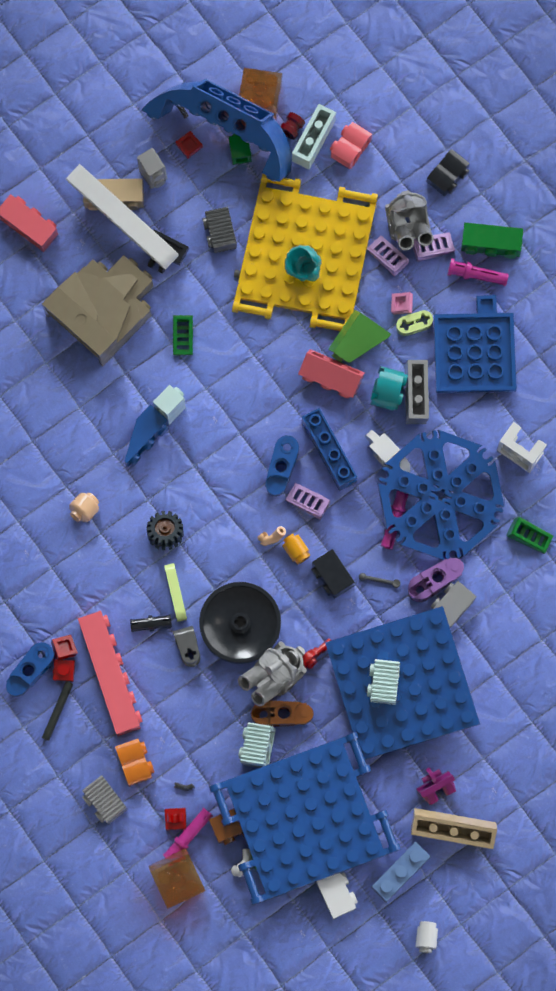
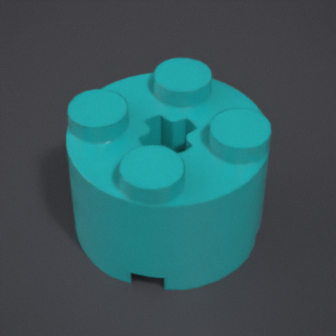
M380 366L378 370L379 378L375 380L370 405L392 411L394 409L398 410L403 398V394L400 391L403 390V386L405 387L408 375L398 370Z

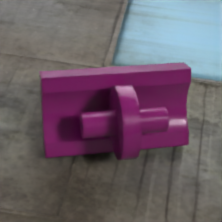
M430 768L425 769L427 776L421 778L424 784L416 788L418 794L429 805H432L439 800L435 791L442 788L446 796L456 792L453 782L455 778L449 771L442 774L440 769L432 772Z

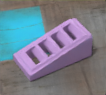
M450 232L433 235L434 239L431 243L433 251H429V247L424 246L426 252H422L418 240L414 239L413 250L417 262L455 252ZM443 239H446L448 248H444ZM435 241L439 242L440 249L438 250Z
M382 236L367 248L394 277L409 263V259ZM380 243L384 245L378 251L374 250ZM387 248L389 251L384 256H381L380 254ZM393 254L394 256L387 261L386 258ZM398 259L399 262L393 266L392 263Z
M297 483L294 484L285 501L321 520L330 504L329 499ZM298 490L301 491L297 500H294L293 497ZM304 494H307L308 497L306 498L305 502L300 503ZM311 498H314L315 500L311 507L307 506ZM318 501L321 502L319 509L315 510L314 508Z

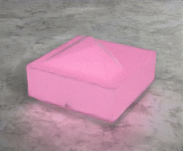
M411 292L392 294L391 313L394 315L412 313L413 294Z

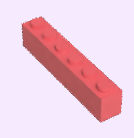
M98 611L78 618L117 736L141 729L139 723H142L143 720L139 710L135 712L133 704L136 703L133 691H128L127 684H130L127 673H122L120 665H123L120 653H115L114 646L117 643L114 634L109 635L107 627L111 626L108 616H103L102 612Z

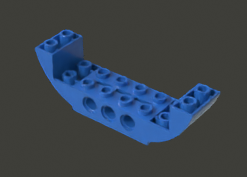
M207 79L201 82L192 81L173 86L150 100L141 110L152 119H160L171 112L174 105L184 107L192 115L202 116L208 123L223 127L227 133L236 134L243 141L258 145L260 150L271 152L262 171L269 180L280 182L291 173L292 157L290 146L281 126L273 118L274 114Z

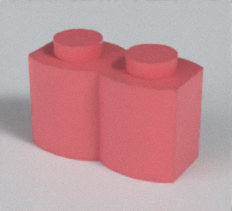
M354 122L343 128L341 132L342 137L339 141L335 140L330 147L331 158L349 169L355 165L372 140V133Z

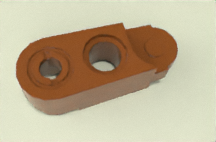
M270 700L263 706L255 704L251 711L254 723L272 727L306 725V723L313 719L314 715L313 709L307 703ZM281 709H287L290 715L288 718L282 719L278 716V712ZM260 712H267V717L260 718Z

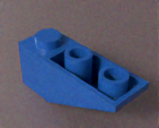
M151 404L136 419L124 461L126 467H129L131 464L134 466L141 459L140 455L145 450L148 451L155 444L154 440L158 436L162 437L169 429L168 420Z

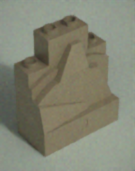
M124 255L108 272L107 267L100 261L97 263L92 259L86 267H83L78 273L74 272L42 303L45 315L48 318L50 316L54 318L99 359L102 367L152 316L151 307L144 300H140L154 287L153 278L147 271L144 270L142 272L132 258L127 259Z

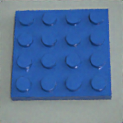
M514 313L434 314L436 393L516 392Z

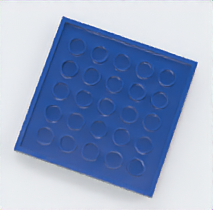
M443 606L325 642L352 732H357L359 738L357 740L365 760L480 725ZM375 659L400 662L396 705L371 702V697H367L368 684L372 685L373 676H369L370 665L375 664Z

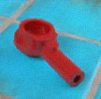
M325 642L318 648L310 649L302 656L305 668L311 669L317 663L316 658L321 653L327 651Z

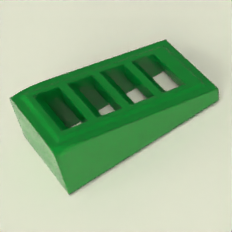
M173 315V355H193V315ZM177 322H189V326H177ZM177 330H189V333H177ZM177 337H189V341H177ZM177 345H189V349H177Z
M521 517L513 520L506 534L511 539L543 554L546 553L553 538V535ZM519 525H520V526H522V527H521V529H520V531H519V534H518V533H516V532H517L518 527H519ZM526 529H528L529 532H528V534H527V536H526V538H525V537H524V533H525ZM534 532L537 533L534 541H531ZM541 536H543L545 538L540 546L538 545V542Z

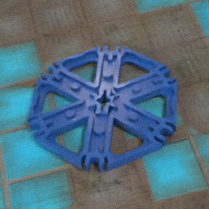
M433 430L431 439L426 437V432L421 433L420 439L419 433L384 463V465H388L391 469L388 467L381 468L382 471L387 472V478L378 477V480L382 483L385 482V485L377 483L385 528L388 529L389 526H394L389 529L388 533L392 534L394 531L399 533V537L395 539L396 542L401 541L403 537L405 538L399 544L401 546L444 560V558L449 559V553L454 551L456 558H459L461 555L459 549L462 552V556H464L498 526L490 521L494 523L500 522L499 519L494 517L496 511L500 513L504 511L502 508L496 507V505L504 507L496 461H493L488 466L493 457L483 458L482 455L487 449L484 448L477 452L479 447L483 445L441 430H437L439 433V438H437L438 434L436 430ZM447 442L466 448L469 451V457L449 474L447 473L443 445ZM415 448L421 449L426 478L400 468V461ZM485 472L490 476L493 497L491 500H485L462 492V490L481 473ZM394 489L417 497L420 500L402 516L395 517L392 513L389 493ZM442 489L444 490L443 494L449 498L438 500V496L431 491L440 492ZM455 511L481 520L483 523L482 529L466 542L460 539ZM433 515L439 545L435 548L419 543L413 538L414 532Z

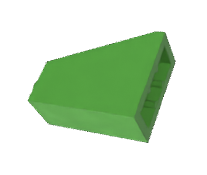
M354 310L328 350L333 352L332 357L337 361L342 362L344 360L350 363L389 338L391 333L361 312Z

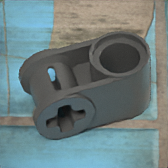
M193 626L173 631L184 664L188 667L197 666L201 658ZM192 652L194 655L193 660H190L188 653Z

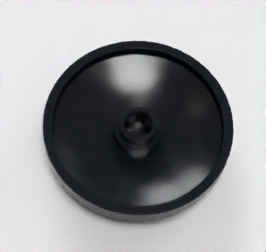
M248 582L228 583L216 589L204 602L199 618L200 632L205 645L218 658L235 664L250 663L260 659L268 648H273L276 644L281 630V615L273 597L260 586Z

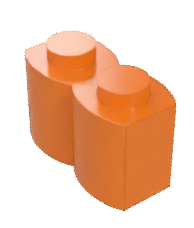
M137 738L115 746L129 787L152 779L151 774L155 773L151 761L147 762L144 754L148 753L144 741L140 743Z

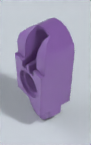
M458 558L445 559L413 577L408 585L409 597L416 602L428 600L462 576L464 570L463 562ZM440 574L443 580L439 583L434 582L432 576ZM422 587L424 591L418 594L416 588Z

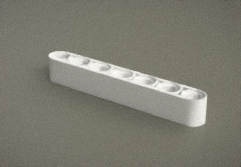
M79 164L66 178L79 193L163 269L166 270L179 256L168 243L83 166Z

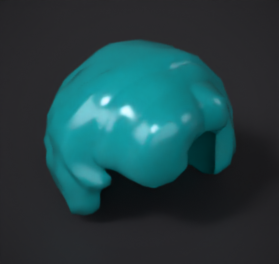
M309 245L293 247L286 255V273L300 281H316L320 277L321 257Z

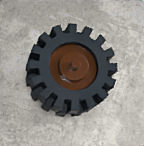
M161 511L162 515H159L157 512L155 513V518L151 516L150 522H147V536L152 546L155 544L157 549L161 546L162 550H165V547L171 550L172 545L176 548L178 542L181 543L184 536L182 520L178 519L177 514L172 516L171 511H168V514H165V511Z

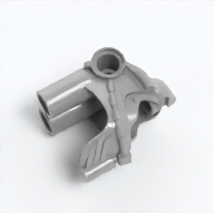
M409 190L403 191L390 204L385 205L390 237L392 240L397 241L402 250H410L416 238L422 246H429L433 242L434 237L430 230L427 202L422 195L412 193ZM406 217L409 218V223L406 222Z
M279 642L273 649L268 648L254 667L238 678L239 686L245 691L256 686L257 690L252 692L251 698L257 706H263L275 696L284 695L307 671L303 666L302 656L305 654L304 648L298 646L294 649L293 647L286 646L283 642Z

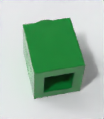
M236 134L228 136L232 164L252 162L250 144L243 141Z

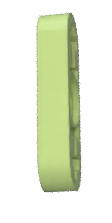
M174 563L164 565L177 622L187 620Z

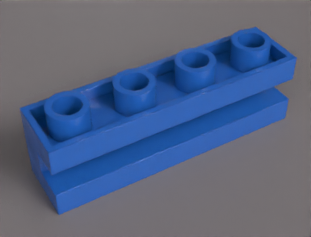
M318 408L302 416V424L338 490L341 491L357 483V475L321 409Z

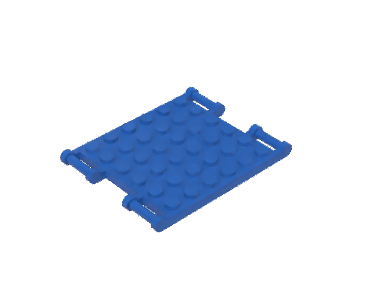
M357 732L209 786L210 792L214 794L223 819L221 822L223 826L239 821L253 860L239 864L238 868L244 875L252 897L250 899L252 905L401 850L399 843H396L388 822L387 810L370 815L356 777L371 772L370 766L366 764L359 746ZM350 742L359 766L357 770H353L344 746L346 743ZM227 788L236 815L230 816L221 791L222 789ZM378 820L389 845L385 849H383L373 823ZM255 866L265 890V894L259 895L250 868Z

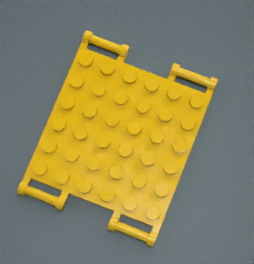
M262 173L232 312L238 313L240 311L265 316V319L271 320L275 306L312 314L310 328L320 327L341 331L354 311L378 194L372 193V195L339 187L337 201L299 194L301 179L283 178L280 182L269 180L266 177L267 175ZM267 183L293 187V192L268 188L266 186ZM349 198L369 202L370 206L365 207L345 203L343 199ZM299 245H309L321 257L320 277L316 281H300L286 273L285 259L291 248ZM241 300L265 304L267 309L240 303ZM318 315L345 320V323L318 319Z

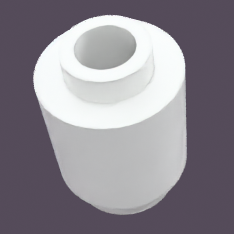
M421 921L417 927L415 947L419 948V952L432 953V950L436 949L438 936L436 923Z

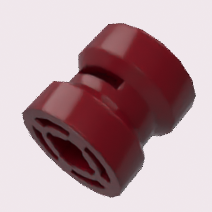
M289 112L286 117L287 121L280 126L286 137L294 140L298 135V130L302 129L305 125V121L299 115Z

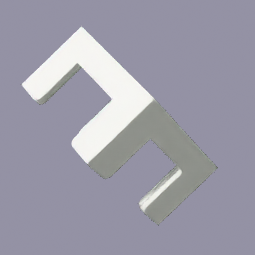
M513 422L499 441L497 451L530 473L544 454L543 451L547 444L538 440L530 452L516 443L518 439L517 434L521 427Z

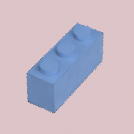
M415 842L371 888L387 902L431 856Z

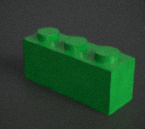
M464 222L461 251H465L466 254L470 255L485 253L489 257L504 255L505 258L509 259L520 257L523 228Z

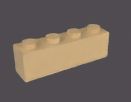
M414 808L411 835L494 849L497 833L496 822Z

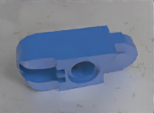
M282 436L275 444L265 483L267 492L271 496L277 497L285 492L299 455V444L292 436ZM285 444H289L291 446V449L289 451H285L283 449V446ZM283 464L287 469L284 472H279L276 470V467Z
M39 642L33 645L9 675L10 677L6 681V689L11 696H23L53 665L55 654L49 644ZM41 651L45 652L44 658L38 657ZM27 667L34 668V673L31 676L24 675V670Z

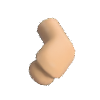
M279 526L270 536L266 532L261 533L258 536V540L263 546L277 543L286 534V530L284 527Z

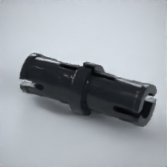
M171 614L157 617L148 615V618L130 619L131 632L150 630L151 632L154 629L171 628Z

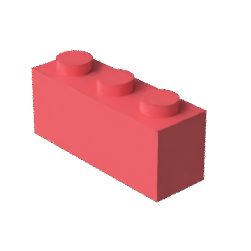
M10 194L0 206V220L44 252L58 236L57 225L50 219L45 220L42 218V214L33 207L30 209L26 206V202L21 197L17 196L15 198Z
M310 349L305 355L298 374L307 382L313 383L315 381L326 390L333 389L338 391V394L344 398H353L357 394L365 373Z

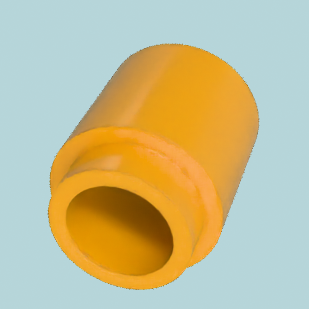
M291 534L283 540L284 544L282 547L297 565L311 556L309 554L310 550L299 534L296 536Z

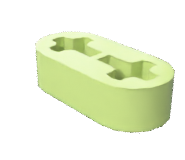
M426 310L403 316L397 321L396 330L402 336H409L427 330L432 326L433 316ZM421 316H424L425 319L429 318V320H427V324H424L423 322H416L421 320ZM403 322H405L406 325L413 323V325H410L408 327V330L400 328Z

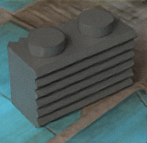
M223 207L205 211L206 218H202L204 229H208L210 236H207L208 247H213L214 253L236 249L237 243L229 208Z

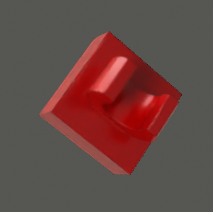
M186 808L165 809L166 830H183L187 828Z

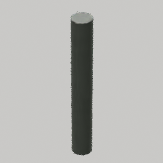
M65 682L42 735V738L47 741L51 738L73 684L70 682Z

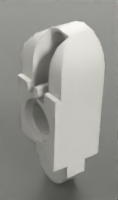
M371 430L365 437L371 444L369 447L373 451V456L383 467L391 469V467L384 465V463L400 449L385 433L379 437ZM404 457L400 461V468L410 473V463Z

